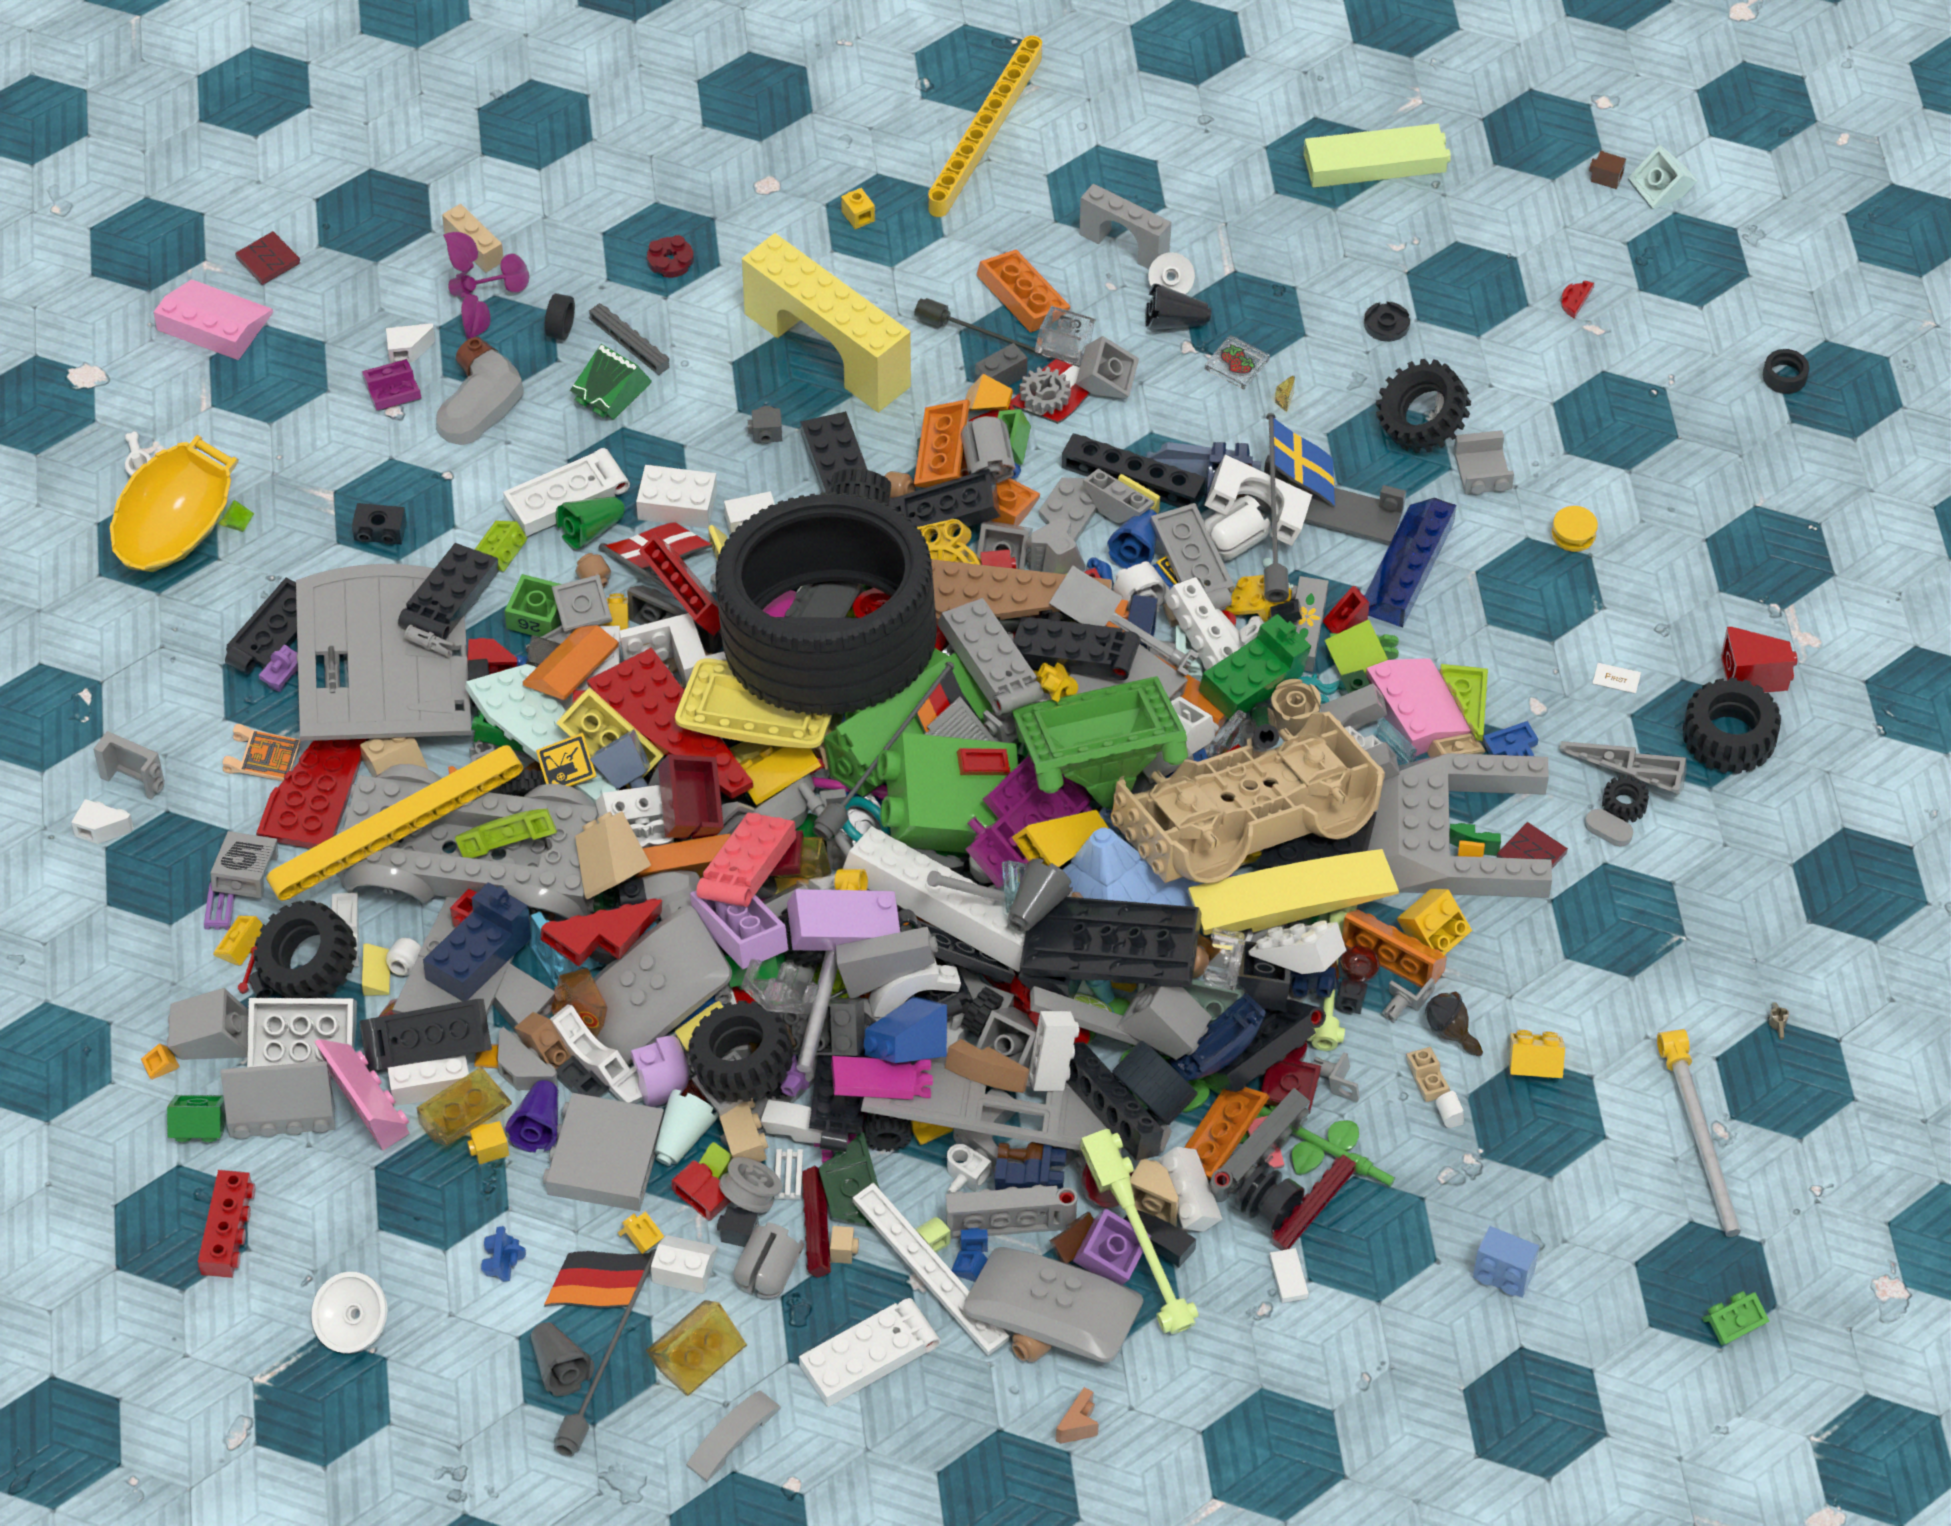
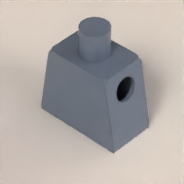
M634 729L597 750L590 758L592 763L615 788L618 789L629 783L632 789L648 787L642 774L647 772L650 763Z

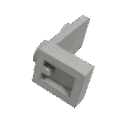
M989 711L983 712L984 727L997 742L1019 743L1015 721L1010 715L1001 722Z

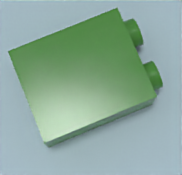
M902 733L888 750L880 752L877 761L878 778L887 781L888 796L883 799L881 805L880 819L882 825L890 827L892 838L905 843L910 848L968 853L965 849L974 841L977 834L967 822L976 816L985 828L999 819L983 801V798L1006 775H960L957 751L959 748L1007 749L1011 772L1018 765L1016 744Z

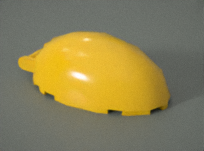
M196 435L190 444L188 442L177 443V446L167 450L163 449L156 453L153 458L146 464H143L131 476L117 499L112 523L110 524L112 551L128 569L155 572L184 559L212 532L227 503L231 483L230 474L237 466L239 459L236 457L231 458L203 441L199 435ZM198 448L199 450L203 451L204 453L208 454L209 456L213 457L214 459L218 460L226 466H222L221 464L217 463L216 461L212 460L211 458L207 457L206 455L202 454L196 449Z

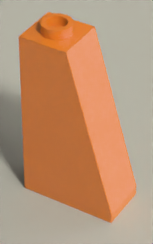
M731 834L642 848L651 866L635 874V878L641 876L643 878L659 872L679 870L696 872L699 876H704L703 872Z

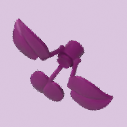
M450 232L443 235L447 243L449 259L453 267L461 271V273L456 274V278H452L449 281L448 288L453 296L464 298L461 305L462 320L466 337L470 339L483 333L489 327L491 318L486 303L478 301L476 295L470 294L475 290L476 285L504 279V284L508 291L520 292L526 288L529 282V271L520 256L507 254L500 263L502 275L475 280L473 277L466 275L474 267L472 262L478 258V248L475 241L465 233Z

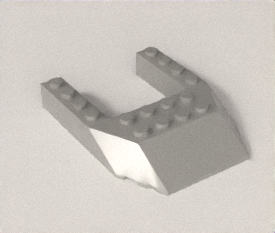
M1447 753L1398 765L1400 774L1383 781L1378 810L1374 811L1377 814L1368 851L1383 849L1399 892L1426 893L1430 889H1449L1451 894L1549 898L1552 884L1551 860L1450 856L1449 791L1546 795L1549 778L1548 757Z

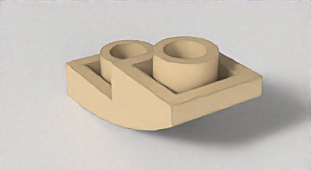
M1431 1047L1406 1053L1411 1072L1425 1102L1436 1100L1441 1095L1450 1092V1087L1440 1072V1063Z

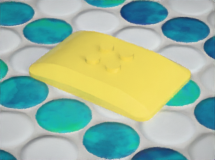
M711 658L700 659L694 665L675 714L676 724L692 731L744 742L795 748H815L820 746L832 718V715L828 714L817 715L812 713L811 715H806L804 712L799 714L793 710L785 711L782 707L776 708L774 704L769 705L765 703V700H759L756 695L750 694L749 689L745 690L742 683H739L736 677L733 676L727 661Z

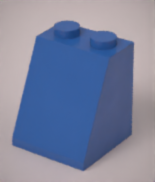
M918 997L909 999L865 1029V1055L893 1063L946 1057L947 1005Z

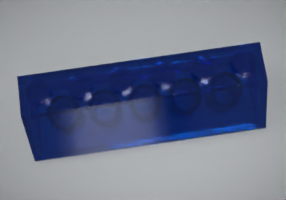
M1437 498L1409 505L1392 543L1389 545L1364 596L1369 601L1368 616L1402 628L1404 627L1454 525L1457 505Z

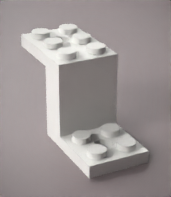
M689 613L619 631L623 661L651 647L662 661L674 657L684 689L687 686L694 665L700 659L711 658L727 661L724 652L705 655L695 623Z

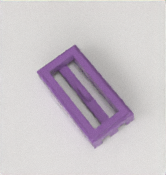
M210 882L204 928L205 930H210V927H214L215 930H220V927H225V930H229L235 894L228 893L225 920H222L225 893L219 892L216 919L211 920L215 891H212V883Z

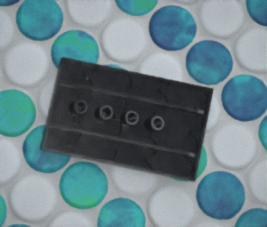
M1066 897L1035 926L1026 931L1020 969L1023 973L1030 976L1065 977L1066 980H1112L1114 983L1150 984V986L1192 987L1202 913L1199 907Z

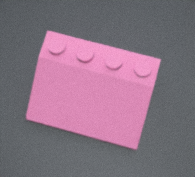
M191 279L163 298L154 311V317L158 331L239 360L269 319L273 309Z
M1430 658L1387 660L1366 669V677L1369 683H1374L1384 696L1387 716L1384 717L1410 758L1426 753L1433 740L1472 733L1441 674Z
M322 1039L315 1041L323 1061H327L329 1073L382 1150L387 1149L410 1134L406 1127V1124L409 1123L407 1117L401 1109L399 1111L395 1110L393 1104L396 1103L388 1090L383 1092L379 1087L382 1082L374 1070L368 1071L366 1065L369 1063L361 1051L356 1053L353 1047L348 1044Z

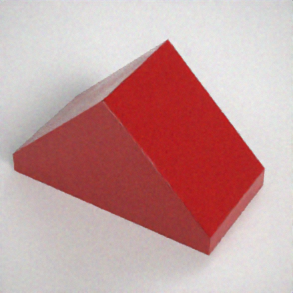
M1353 585L1322 621L1332 633L1339 634L1368 620L1369 601Z

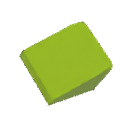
M712 1142L699 1163L706 1164L711 1169L712 1176L720 1180L728 1171V1164L733 1157L725 1149Z

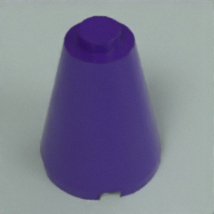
M547 1080L537 1081L508 1119L505 1131L506 1133L508 1131L510 1135L509 1140L516 1147L527 1152H536L537 1149L548 1151L555 1145L558 1137L559 1091L555 1084Z

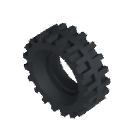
M1420 359L1419 365H1415L1411 361L1407 363V369L1403 371L1400 367L1395 371L1398 375L1393 379L1388 377L1385 380L1388 386L1386 389L1380 388L1379 393L1382 399L1376 400V406L1380 410L1376 412V416L1381 421L1380 425L1397 445L1399 444L1406 451L1411 447L1415 453H1420L1421 448L1431 452L1433 451V446L1437 444L1442 448L1446 446L1444 440L1449 437L1454 440L1457 437L1454 434L1457 428L1463 430L1465 427L1462 420L1463 418H1469L1470 412L1466 407L1471 406V400L1467 396L1469 394L1468 389L1454 370L1452 371L1446 363L1441 365L1435 359H1433L1431 364L1426 359ZM1432 391L1440 392L1443 395L1444 404L1435 418L1419 425H1413L1407 421L1406 413L1408 408L1417 397Z

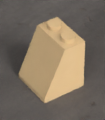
M610 811L597 818L599 823L595 819L583 825L584 831L575 836L586 899L621 883L651 866L623 811L612 815Z

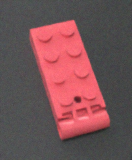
M748 812L703 872L704 878H701L697 885V897L748 907L754 895L796 839L795 821Z

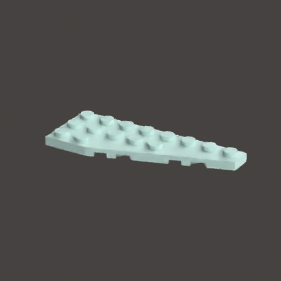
M533 662L466 681L465 689L487 722L494 727L497 725L502 729L504 736L509 740H516L523 746V751L537 762H539L537 749L570 738L556 724L565 712L558 699L523 686L522 681L536 669ZM594 765L597 777L573 786L595 803L602 793L619 791V789L615 788Z

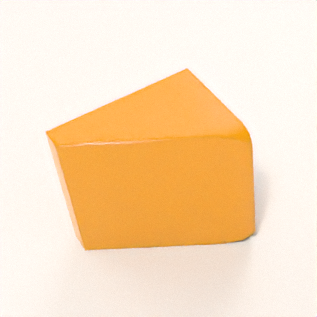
M1461 840L1459 841L1457 856L1483 857L1485 844Z
M160 1043L141 1058L150 1079H155L180 1067L173 1052L167 1046Z

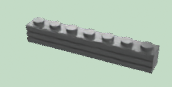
M599 303L589 310L592 322L658 376L670 368L669 357L666 354H662L656 346H652L646 338L641 337L636 330L631 329L628 323L620 320L617 314L610 312L607 306Z

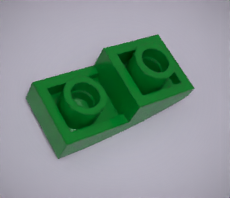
M1450 824V844L1459 848V841L1461 840L1484 843L1483 855L1497 856V853L1500 852L1501 833H1475V824Z

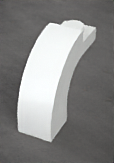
M935 961L934 964L873 989L869 997L873 1017L886 1016L902 1005L910 996L920 991L942 990L958 992L961 982L957 968L948 965H937Z
M567 1004L550 1018L571 1057L574 1055L589 1072L592 1070L605 1085L613 1086L631 1071L618 1050L604 1046L592 1035L572 1005Z

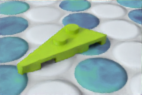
M1441 664L1440 674L1477 741H1483L1488 668Z

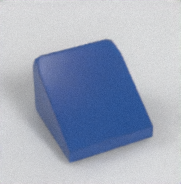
M981 1250L959 1251L951 1271L957 1277L976 1282L988 1258Z

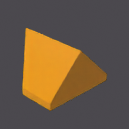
M982 374L968 389L965 400L968 399L970 401L969 411L1008 410L1013 391L1004 384Z

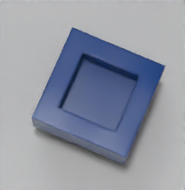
M969 1228L961 1230V1251L981 1250L982 1252H988L987 1229Z

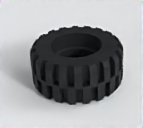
M1721 678L1715 680L1713 684L1708 682L1702 685V689L1699 688L1693 693L1686 709L1683 739L1687 744L1688 751L1691 754L1695 753L1694 758L1700 763H1706V767L1712 770L1714 768L1720 769L1719 772L1722 773L1733 771V774L1742 773V770H1746V772L1754 770L1756 765L1758 767L1762 766L1774 753L1780 731V709L1777 703L1773 702L1774 698L1768 692L1764 693V689L1759 685L1753 686L1751 681L1748 680L1743 682L1737 681V678H1729V680L1725 681ZM1721 717H1732L1745 722L1752 731L1744 734H1730L1718 729L1711 721Z
M306 900L304 903L301 901L293 902L290 907L285 905L279 909V913L276 915L273 913L268 918L270 921L266 925L263 924L260 929L261 935L256 938L255 942L257 950H254L255 968L261 975L260 978L283 998L325 999V995H332L338 991L336 988L340 984L344 985L347 981V974L352 973L354 968L352 962L357 957V951L354 949L357 947V942L353 936V930L346 921L321 902L316 903L312 900ZM320 935V945L315 956L302 967L291 969V958L297 946L311 936Z
M738 1001L737 1004L729 1002L724 1004L725 1007L711 1010V1014L708 1017L705 1015L699 1021L700 1026L694 1028L692 1032L693 1037L690 1038L688 1046L690 1049V1060L704 1090L709 1094H714V1097L720 1100L727 1098L728 1102H737L738 1100L749 1102L751 1098L758 1096L759 1099L764 1097L765 1093L769 1090L771 1092L778 1087L777 1083L779 1081L783 1082L787 1077L786 1071H790L794 1056L791 1040L780 1015L775 1013L769 1006L764 1005L762 1007L761 1003L754 1001L751 1004L747 1003V1001ZM748 1042L760 1044L754 1053L743 1059L734 1061L722 1059L726 1052L739 1044Z

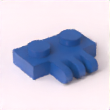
M1525 721L1484 735L1482 743L1490 755L1534 756L1531 747L1538 745L1539 739L1529 722Z

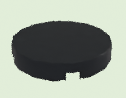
M1386 301V304L1375 303L1367 309L1364 315V328L1374 339L1386 342L1400 340L1410 329L1409 313L1403 306L1394 302Z

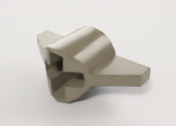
M1772 1002L1769 1025L1778 1031L1779 1040H1783V1028L1787 1024L1789 1011L1788 1009L1780 1008L1776 1002Z

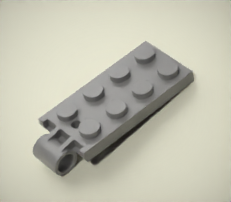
M1193 503L1151 516L1150 523L1178 582L1181 583L1196 577L1215 609L1231 606L1232 599L1230 593L1234 592V584L1210 533L1206 531L1205 523L1196 504Z

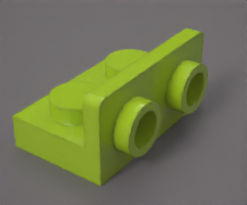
M495 520L474 550L498 558V570L505 571L527 541V536L517 521Z

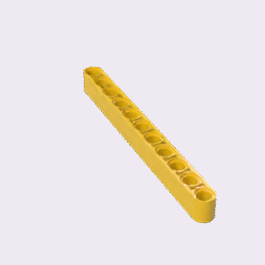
M1030 35L1023 39L929 190L928 210L932 216L943 217L949 212L1042 60V40L1040 37Z
M502 746L276 867L268 873L266 880L279 900H288L515 778L522 772L523 765L510 746Z

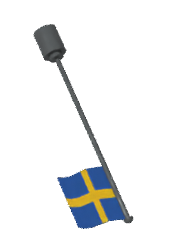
M1268 413L1266 419L1269 420L1273 564L1264 569V597L1267 601L1278 603L1288 599L1289 583L1288 569L1278 563L1275 468L1293 482L1318 495L1332 508L1335 506L1333 458L1329 454L1292 432L1275 419L1274 413Z

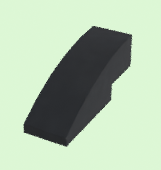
M1137 1210L1147 1234L1151 1235L1150 1241L1157 1257L1161 1255L1177 1267H1180L1195 1251L1196 1239L1182 1229L1157 1216ZM1126 1215L1123 1219L1130 1223V1220Z

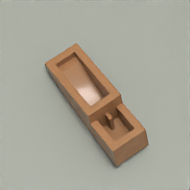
M963 1039L948 1047L945 1063L946 1069L987 1086L1020 1093L1026 1091L1030 1069L990 1047L981 1050Z

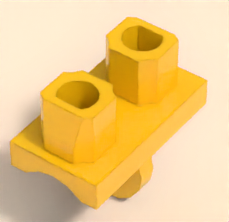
M1058 662L1055 667L1043 663L1037 672V677L1041 679V686L1048 690L1051 699L1059 702L1060 696L1074 695L1078 691L1076 680L1068 676L1064 665Z

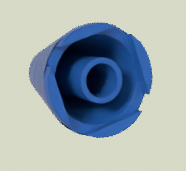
M1148 509L1140 516L1131 517L1110 536L1107 542L1110 550L1109 556L1118 566L1128 569L1142 562H1149L1151 564L1157 541L1156 533L1150 523L1151 516L1157 515L1154 510Z

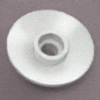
M1169 252L1158 256L1152 262L1149 268L1148 279L1150 286L1154 283L1161 284L1186 294L1193 286L1195 273L1191 262L1185 256ZM1170 272L1175 275L1173 281L1167 279V274Z

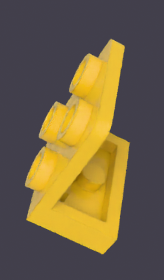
M1264 575L1241 577L1231 595L1232 604L1227 606L1225 610L1232 612L1234 615L1258 613L1260 618L1266 622L1268 617H1271L1270 607L1290 601L1292 591L1289 587V597L1287 600L1278 603L1270 602L1264 597Z

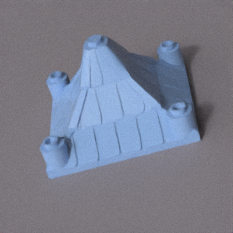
M1102 808L1099 814L1109 829L1100 828L1093 832L1077 854L1060 867L1070 878L1071 884L1069 886L1073 887V892H1080L1083 898L1193 907L1188 894V888L1204 884L1184 877L1165 883L1159 875L1154 873L1148 862L1139 855V852L1132 843L1127 841L1121 830L1112 823V810H1107L1106 808ZM1014 879L1010 882L1009 887L1016 895L1019 884Z

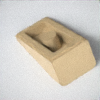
M1473 733L1433 740L1427 752L1431 758L1447 753L1483 754L1485 749L1475 739Z

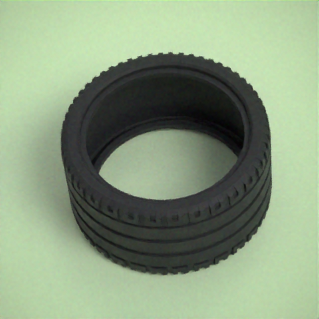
M825 492L819 495L813 493L810 496L800 495L799 498H788L787 501L782 500L776 505H769L767 509L759 510V513L751 515L749 520L745 519L742 525H738L735 528V532L729 535V539H726L724 546L720 550L718 561L716 562L715 582L724 653L733 676L736 677L739 683H742L745 690L749 689V693L756 695L759 700H765V703L769 705L774 704L776 708L782 707L785 711L793 710L799 714L804 712L806 715H811L812 713L817 715L839 713L840 715L848 711L853 713L858 709L865 710L866 707H874L879 702L884 703L886 699L895 697L896 693L903 692L905 687L911 686L912 681H916L918 675L924 672V667L928 666L935 649L937 635L932 561L926 539L922 536L920 529H917V525L911 523L909 517H904L901 511L897 512L896 508L888 507V504L884 502L879 503L878 500H870L866 496L858 497L856 494L851 496L848 493L837 494V492H832L831 494H826ZM824 581L860 583L876 588L891 597L880 608L864 617L830 626H805L788 623L762 611L774 599L792 589Z

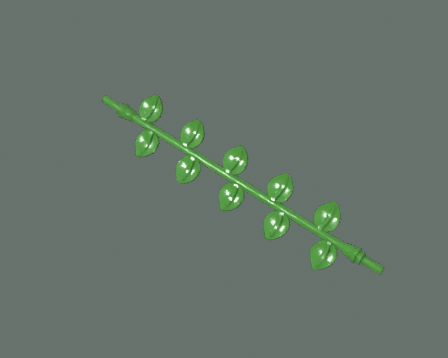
M1114 998L1107 1004L1113 1009L1114 1013L1123 1016L1130 1002L1125 998ZM1089 1030L1090 1038L1087 1045L1095 1038L1096 1032ZM1132 1049L1123 1053L1121 1061ZM1159 1054L1175 1070L1168 1062L1171 1057ZM1204 1078L1187 1081L1197 1091L1198 1095L1182 1112H1190L1203 1105L1209 1097V1089L1218 1094L1223 1089L1206 1084ZM1270 1105V1109L1263 1106L1256 1118L1269 1116L1277 1106ZM1349 1120L1334 1122L1328 1129V1141L1303 1127L1298 1131L1294 1128L1292 1134L1305 1140L1295 1145L1292 1150V1162L1296 1175H1303L1316 1169L1322 1163L1325 1151L1336 1158H1340L1344 1154L1356 1162L1355 1172L1358 1175L1362 1174L1366 1177L1369 1175L1390 1187L1393 1185L1395 1177L1373 1166L1374 1163L1369 1161L1368 1157L1347 1152L1356 1145L1359 1139V1128L1355 1122ZM1247 1132L1239 1142L1240 1144H1243L1249 1138Z

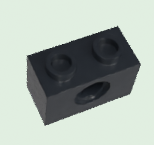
M357 503L352 523L354 540L402 545L407 523L405 507Z

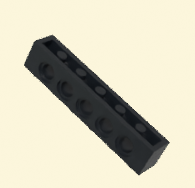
M1073 433L1062 452V469L1086 477L1100 469L1117 480L1122 474L1159 495L1160 502L1177 508L1193 503L1198 506L1205 493L1206 477L1158 462L1152 458L1134 454L1131 451L1111 446L1108 443L1090 439L1087 436Z
M1085 1042L1074 1043L1075 1054L1074 1058L1070 1059V1079L1066 1080V1083L1105 1127L1110 1129L1112 1134H1119L1123 1147L1136 1161L1159 1156L1164 1130Z

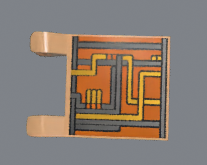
M241 724L234 726L233 739L239 742L248 741L242 762L232 756L224 757L222 762L224 765L223 771L225 773L240 772L284 781L286 773L289 770L292 771L301 743L300 739L251 730Z

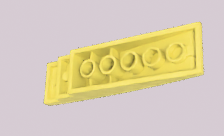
M1383 849L1298 862L1228 877L1219 882L1189 887L1188 894L1193 907H1199L1202 913L1200 926L1203 934L1207 935L1226 929L1228 934L1251 928L1253 933L1399 894V890Z

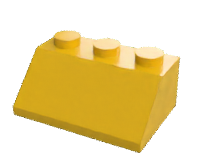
M772 745L762 748L759 751V755L755 758H747L740 762V765L753 781L754 788L746 792L756 805L821 766L810 748Z

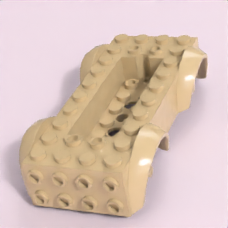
M1315 712L1310 715L1305 726L1296 736H1292L1287 728L1280 730L1279 737L1284 742L1277 748L1264 752L1254 751L1252 738L1247 739V746L1199 762L1186 759L1167 779L1159 770L1157 772L1154 771L1151 778L1157 784L1153 789L1143 793L1132 794L1126 787L1124 776L1119 777L1114 794L1111 820L1125 835L1127 841L1131 842L1137 849L1139 855L1148 862L1154 873L1159 875L1165 883L1181 877L1200 883L1219 882L1236 871L1248 854L1309 833L1330 839L1346 838L1356 833L1368 822L1374 811L1378 810L1385 772L1330 712ZM1234 798V801L1226 802L1227 800Z

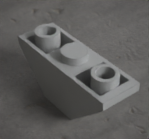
M1097 469L1083 480V485L1099 513L1116 523L1127 521L1133 516H1140L1154 505L1153 500L1100 469Z
M502 1027L499 1030L498 1048L500 1076L516 1090H530L537 1081L541 1080L550 1081L558 1087L556 1069L550 1063L545 1064L533 1048L530 1047L528 1049L516 1033H510Z

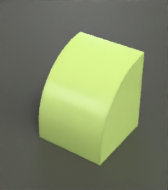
M933 1217L915 1228L935 1253L950 1244L951 1230L937 1217Z

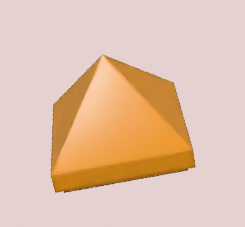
M491 1044L492 1050L476 1053L474 1066L499 1068V1044Z

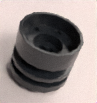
M1263 1163L1256 1168L1242 1186L1237 1196L1235 1207L1242 1213L1246 1212L1249 1218H1255L1258 1215L1257 1223L1273 1234L1275 1230H1280L1283 1221L1287 1217L1290 1218L1293 1209L1297 1205L1300 1206L1305 1189L1290 1178L1282 1181L1283 1174L1279 1170L1274 1171L1273 1166L1269 1163Z

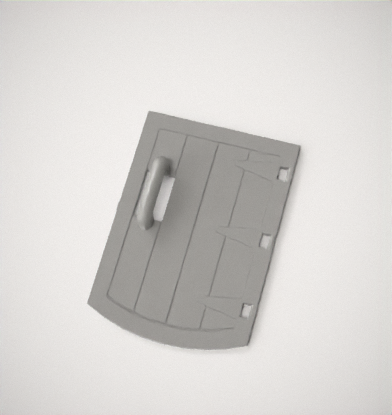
M405 564L356 565L332 569L296 580L300 741L472 735L470 697L465 689L466 681H469L465 615L447 638V641L455 643L454 650L460 649L461 656H452V650L447 649L451 654L449 658L433 650H426L423 646L405 640L404 634L406 629L398 625L401 611L407 608L406 603L434 568ZM339 654H348L349 688L340 687ZM315 655H324L325 688H316ZM464 703V711H455V704Z

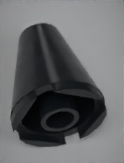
M1154 283L1151 286L1149 295L1153 297L1150 303L1147 302L1145 312V325L1148 326V330L1204 326L1206 322L1210 321L1211 308H1208V303L1161 284Z

